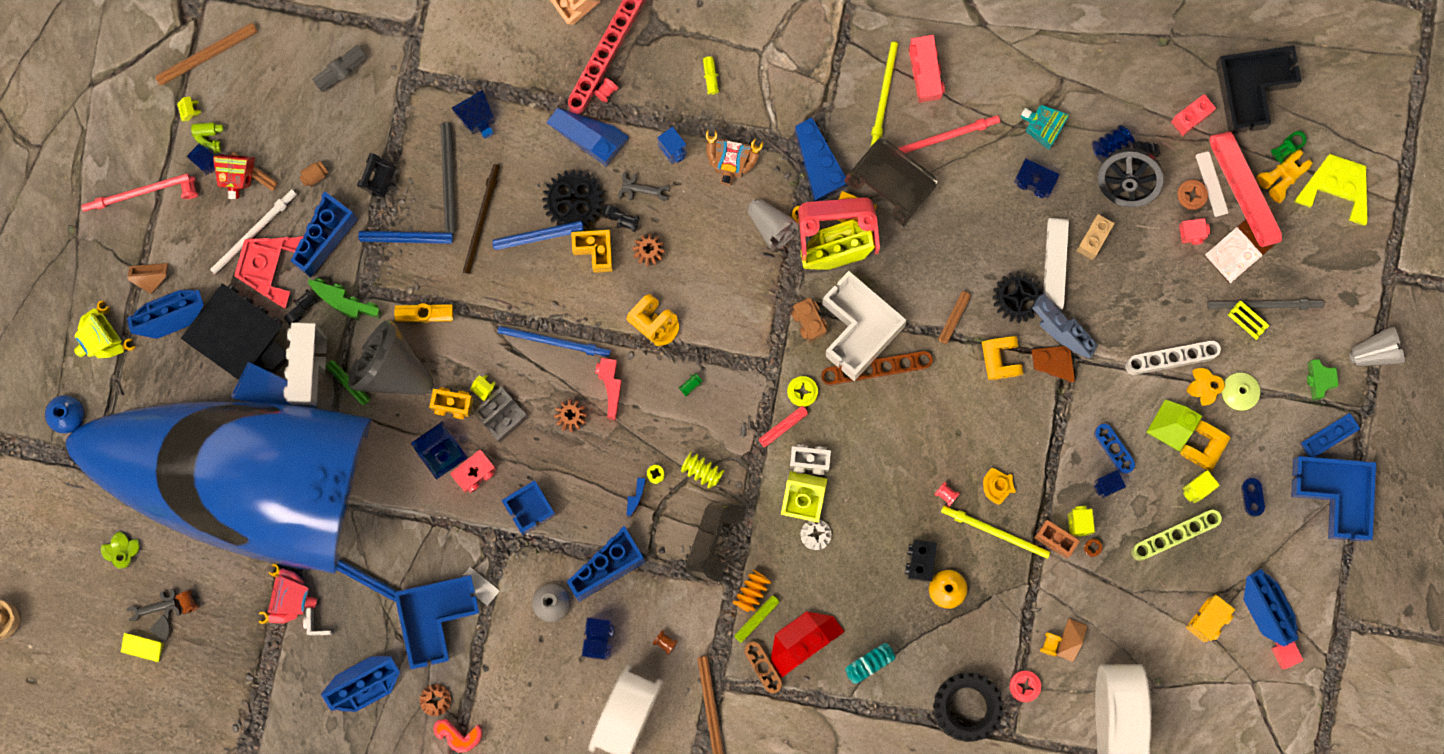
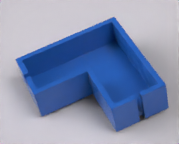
M1302 456L1294 458L1292 476H1296V478L1292 480L1291 497L1330 500L1328 539H1349L1350 541L1362 542L1373 540L1376 463Z
M471 575L393 592L410 670L428 666V660L431 661L432 665L449 661L441 622L479 614L476 596L470 595V593H475Z

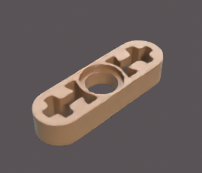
M757 642L748 643L745 646L744 653L764 688L772 694L779 692L782 682L762 647ZM751 645L754 648L758 647L757 655L759 657L761 655L764 656V659H759L755 664L752 662V660L756 659L754 655L748 654ZM760 662L768 664L769 670L766 673L758 671L757 666ZM771 671L774 674L770 676L773 681L777 680L779 683L776 685V690L768 688L770 684L768 679L765 681L762 679V677L769 675Z

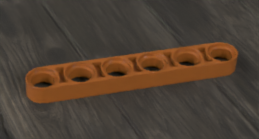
M921 351L875 359L870 364L873 369L872 374L865 375L862 373L855 381L925 370L931 366L933 358L929 352ZM922 355L929 358V363L925 366L921 365L918 361V358ZM901 359H908L910 367L903 369L899 364ZM883 362L891 364L892 367L889 372L882 371L881 364ZM842 365L839 368L837 366L825 368L821 374V380L827 386L855 381L844 377L841 370ZM828 371L835 374V379L831 382L826 381L824 378V374Z

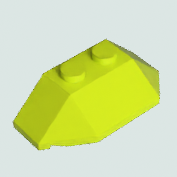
M855 220L819 230L806 245L807 257L805 261H802L803 268L830 270L865 259L875 248L873 232L862 230Z

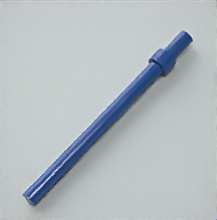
M502 326L498 328V334L582 351L591 356L596 354L610 357L611 350L596 347L595 344L589 343L586 345Z

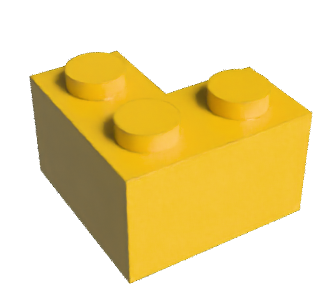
M610 230L571 232L573 255L592 254L593 273L613 272Z

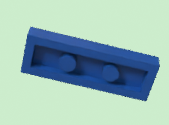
M1349 413L1300 444L1308 457H1316L1360 430V427Z

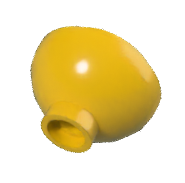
M942 570L932 577V582L929 583V595L932 601L939 607L946 609L955 608L967 596V583L964 577L956 571ZM947 585H951L953 587L952 592L946 591L945 588Z

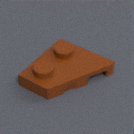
M1060 346L1031 350L1034 370L1067 380L1070 383L1075 382L1070 349Z

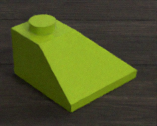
M1165 399L1146 433L1180 452L1194 432L1202 416L1186 406Z

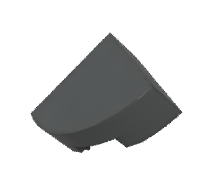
M162 615L149 629L163 642L167 641L170 634L169 621L165 615Z

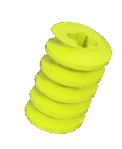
M691 451L682 465L681 472L684 473L688 470V477L695 474V481L702 478L701 484L704 485L708 482V489H711L713 486L716 487L725 470L723 469L718 473L717 465L712 469L711 461L705 465V458L703 457L698 461L699 454L692 457Z

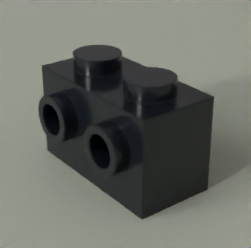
M913 540L912 544L908 545L907 555H910V563H906L904 573L908 575V580L932 582L937 543ZM919 549H923L924 554H921ZM916 568H920L922 573H917Z

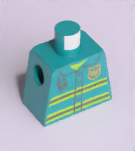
M1040 105L1036 113L1025 108L1020 118L1029 122L1026 132L1046 149L1050 150L1069 115Z

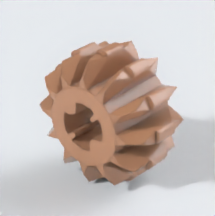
M652 234L648 235V239L641 235L642 242L636 239L635 243L638 246L632 248L636 252L634 258H639V264H642L645 260L647 267L649 266V261L656 265L655 259L661 261L662 256L660 254L665 253V250L661 248L664 246V243H657L659 241L658 236L652 240ZM650 246L652 251H650V254H647L646 250Z
M568 399L567 406L562 401L561 406L563 409L559 407L555 409L560 413L554 415L555 419H560L556 423L557 426L563 424V431L568 426L570 432H573V426L580 430L581 428L578 423H586L581 419L587 417V413H581L585 407L580 406L578 408L579 401L572 405L571 399ZM568 412H572L573 415H576L575 417H572L573 420H569L568 417H566V414L569 415Z

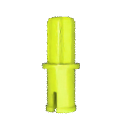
M708 56L703 58L705 70L703 78L706 79L707 95H714L719 93L718 74L715 71L714 58Z

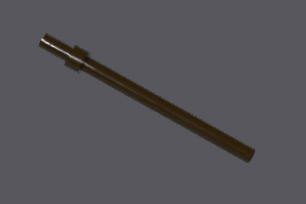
M493 164L490 177L486 180V191L463 268V273L470 274L493 190L497 187V176L500 166L497 164Z

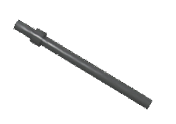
M1307 298L1279 301H1242L1249 308H1299V310L1323 308V300H1308ZM1208 301L1207 308L1232 309L1239 301Z

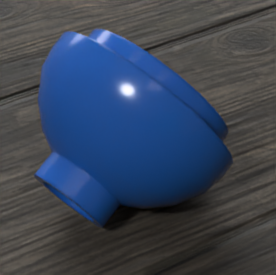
M62 395L55 397L48 403L45 409V420L48 426L58 433L66 434L73 432L82 424L84 419L82 404L72 396ZM63 409L64 414L62 416H59V410Z

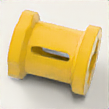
M1045 633L1046 640L1043 648H1040V652L1056 657V649L1062 638L1051 633Z

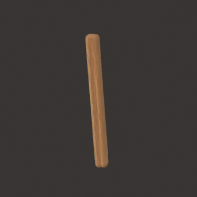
M250 23L155 76L156 81L159 85H163L257 33L255 25Z
M703 656L697 660L713 754H723L708 657Z

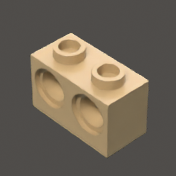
M1097 214L1076 251L1093 260L1115 223Z

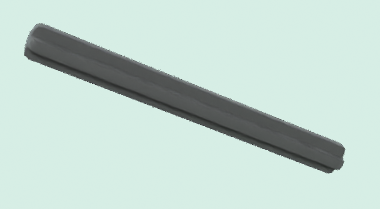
M442 123L445 232L453 234L456 232L452 131L450 123Z

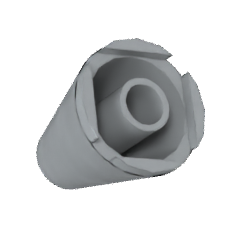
M755 199L748 205L749 209L747 212L772 251H775L774 247L780 249L793 238L794 234L792 232L794 229L798 230L799 228L796 220L761 199Z
M1394 326L1352 347L1351 352L1348 353L1351 364L1355 363L1356 367L1401 364L1405 362L1403 349H1401L1400 340Z

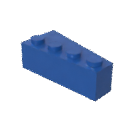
M811 117L796 125L795 135L813 202L823 201L846 189L849 182L813 118Z
M325 191L321 196L322 200L319 206L314 211L315 214L311 222L306 227L303 239L300 240L290 260L310 278L358 220L352 211Z
M623 526L567 583L578 602L646 562L626 527Z

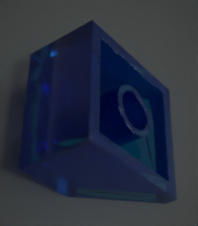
M443 421L411 442L416 453L436 480L468 458Z

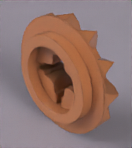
M1197 180L1185 181L1177 191V199L1181 206H1184L1187 210L1201 208L1208 198L1206 187ZM1195 189L1194 195H1196L1199 198H1194L1190 202V196L1187 195V193H1191V191Z
M430 685L420 695V706L428 715L440 716L450 707V693L441 685ZM432 692H434L436 697H443V699L438 701V709L434 703H427L433 698Z

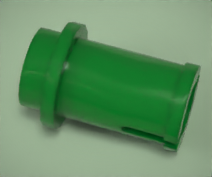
M696 373L694 375L691 374V377L678 387L686 397L698 385L701 386L703 382Z

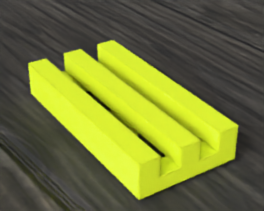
M1240 300L1227 314L1255 340L1269 327L1263 319ZM1241 306L1263 326L1260 328L1238 308ZM1235 312L1238 313L1244 320H1246L1252 327H1254L1257 330V332L1254 333L1233 314Z

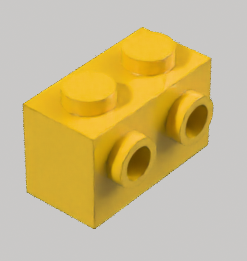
M439 387V390L433 389L429 408L434 411V414L445 416L446 413L453 414V418L462 420L465 417L470 418L473 398L468 392L458 391V393L450 392L451 389Z

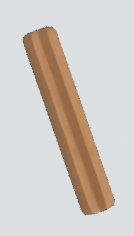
M233 152V153L231 154V155L240 156V155H238V154L235 153V152ZM254 166L252 177L271 191H274L278 186L277 181Z
M961 292L938 338L941 343H948L971 297L969 293Z

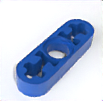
M1107 424L1099 425L1094 431V436L1114 466L1122 474H1128L1133 471L1135 462L1113 429ZM1101 428L1102 430L1108 431V433L1106 434L1108 439H1110L1111 437H1113L1114 439L1110 441L1107 445H1105L1104 443L1107 441L1105 436L1100 437L1099 433L1101 432ZM1111 444H1117L1120 447L1118 454L1110 452L1109 447ZM1122 453H1124L1125 456H1123L1122 459L1125 462H1130V465L1128 466L1129 470L1127 468L1123 469L1121 467V465L1123 464L1121 459L1116 461L1115 458L1119 457L1120 455H1122Z

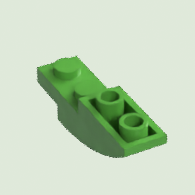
M318 278L308 280V284L316 294L338 312L358 321L361 314L380 319L382 312L378 305L367 302V304L359 303V299L351 296L346 299L348 293L344 290L343 286L338 284L330 286L326 284V281Z

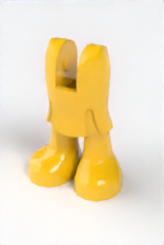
M1301 149L1292 153L1282 164L1277 165L1273 171L1262 172L1256 176L1257 183L1264 189L1270 188L1280 177L1283 179L1269 190L1270 197L1277 203H1281L1285 199L1288 187L1294 184L1296 179L1308 171L1313 164L1310 159L1302 163L1300 167L1294 163L1304 154Z

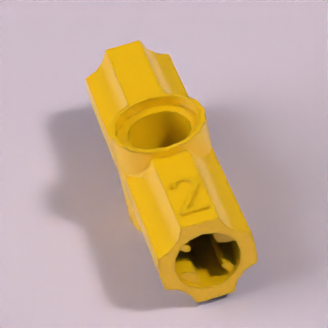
M422 303L419 305H395L394 317L396 323L421 322L426 324L429 322H453L454 311L452 304L427 305ZM427 309L429 311L428 316L421 318L419 316L420 311Z

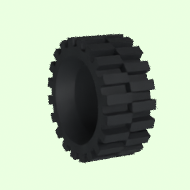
M965 672L952 676L941 684L938 692L935 694L933 708L938 726L944 730L946 735L953 737L955 740L974 742L987 738L999 727L1001 717L1004 715V701L1001 699V691H998L997 685L988 680V677L979 675V673ZM962 688L977 690L986 702V714L983 720L972 727L958 724L950 713V700L954 693Z

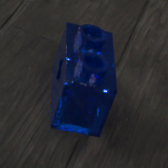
M1025 158L1014 183L1022 190L1028 189L1033 191L1034 195L1039 198H1049L1060 174ZM1035 177L1039 178L1037 183L1033 182Z

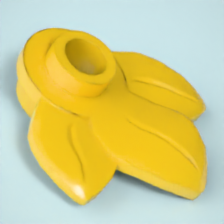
M1205 368L1192 370L1196 381H1193L1187 387L1186 392L1193 397H1200L1202 406L1212 404L1216 400L1217 394L1224 390L1225 383L1223 379L1217 375H1212ZM1212 382L1217 383L1218 387L1216 389L1212 388Z

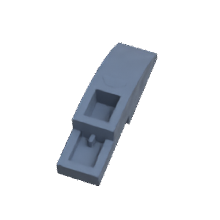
M1045 294L1040 295L1032 307L1042 319L1039 325L1068 349L1086 358H1091L1098 344L1074 318L1068 320Z

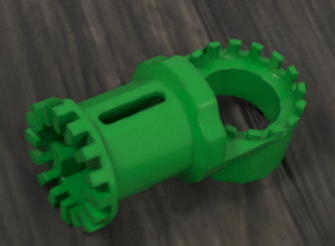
M1301 131L1293 132L1283 140L1280 146L1276 149H1271L1272 156L1279 163L1284 162V158L1306 144V135ZM1300 136L1302 144L1295 145L1292 142V137Z

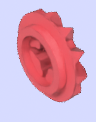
M1020 671L1012 677L1010 691L1017 700L1030 702L1040 694L1041 683L1034 673ZM1028 678V686L1033 690H1026L1022 694V687L1017 685V683H1025Z

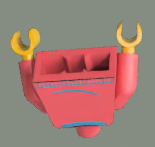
M272 564L271 566L277 568V571L275 573H268L276 578L268 612L259 613L264 614L266 619L265 621H259V623L284 624L295 620L298 614L302 615L304 607L315 609L317 598L307 596L308 587L305 586L304 581L295 572L284 568L281 569L276 564Z

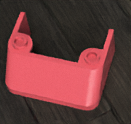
M863 197L801 204L798 209L802 261H805L807 257L805 237L814 236L818 233L820 221L857 218L858 225L862 230L873 232L874 254H879L878 223L873 201Z

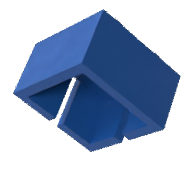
M535 480L501 500L510 516L514 517L512 519L522 535L538 527L537 522L543 524L556 516Z

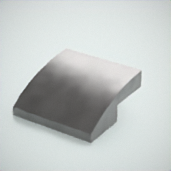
M502 387L473 411L474 415L499 443L528 418L525 412Z

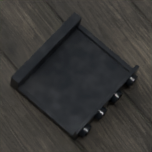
M222 283L181 339L239 380L247 363L250 362L256 365L280 331L283 330L285 332L287 329L282 326L284 323L276 316L273 318L268 316L269 311L260 305L258 308L252 304L254 301L246 295L241 297L237 294L239 290L229 284L227 287Z

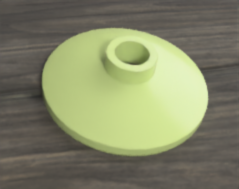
M1235 373L1224 381L1225 387L1222 391V397L1230 408L1244 411L1252 408L1258 402L1260 387L1256 379L1251 375ZM1240 387L1245 389V394L1240 393Z

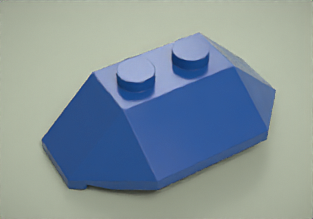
M180 289L145 303L133 315L127 318L131 334L158 339L190 326L204 305L200 291Z
M1262 569L1247 576L1243 600L1261 634L1284 647L1298 640L1296 616L1278 582Z
M391 656L369 657L337 674L323 690L321 696L332 711L357 712L390 694L397 677L400 675V671Z

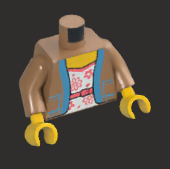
M708 130L706 131V138L708 140L706 143V155L710 166L715 168V172L722 174L721 184L731 186L733 177L741 178L742 174L748 173L756 165L760 154L759 150L764 145L763 141L760 146H756L755 138L751 145L718 139L716 130L715 135L712 137L708 135Z

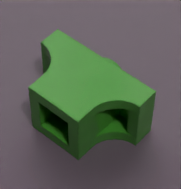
M1320 359L1308 362L1309 375H1307V384L1311 387L1312 401L1321 400L1324 398L1326 390L1338 387L1336 367H1324Z

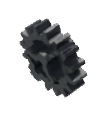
M1137 141L1132 145L1126 146V148L1146 151L1155 158L1161 155L1158 144ZM1126 158L1119 159L1121 164L1125 163L1126 165ZM1132 158V165L1140 166L1144 162L1141 159Z

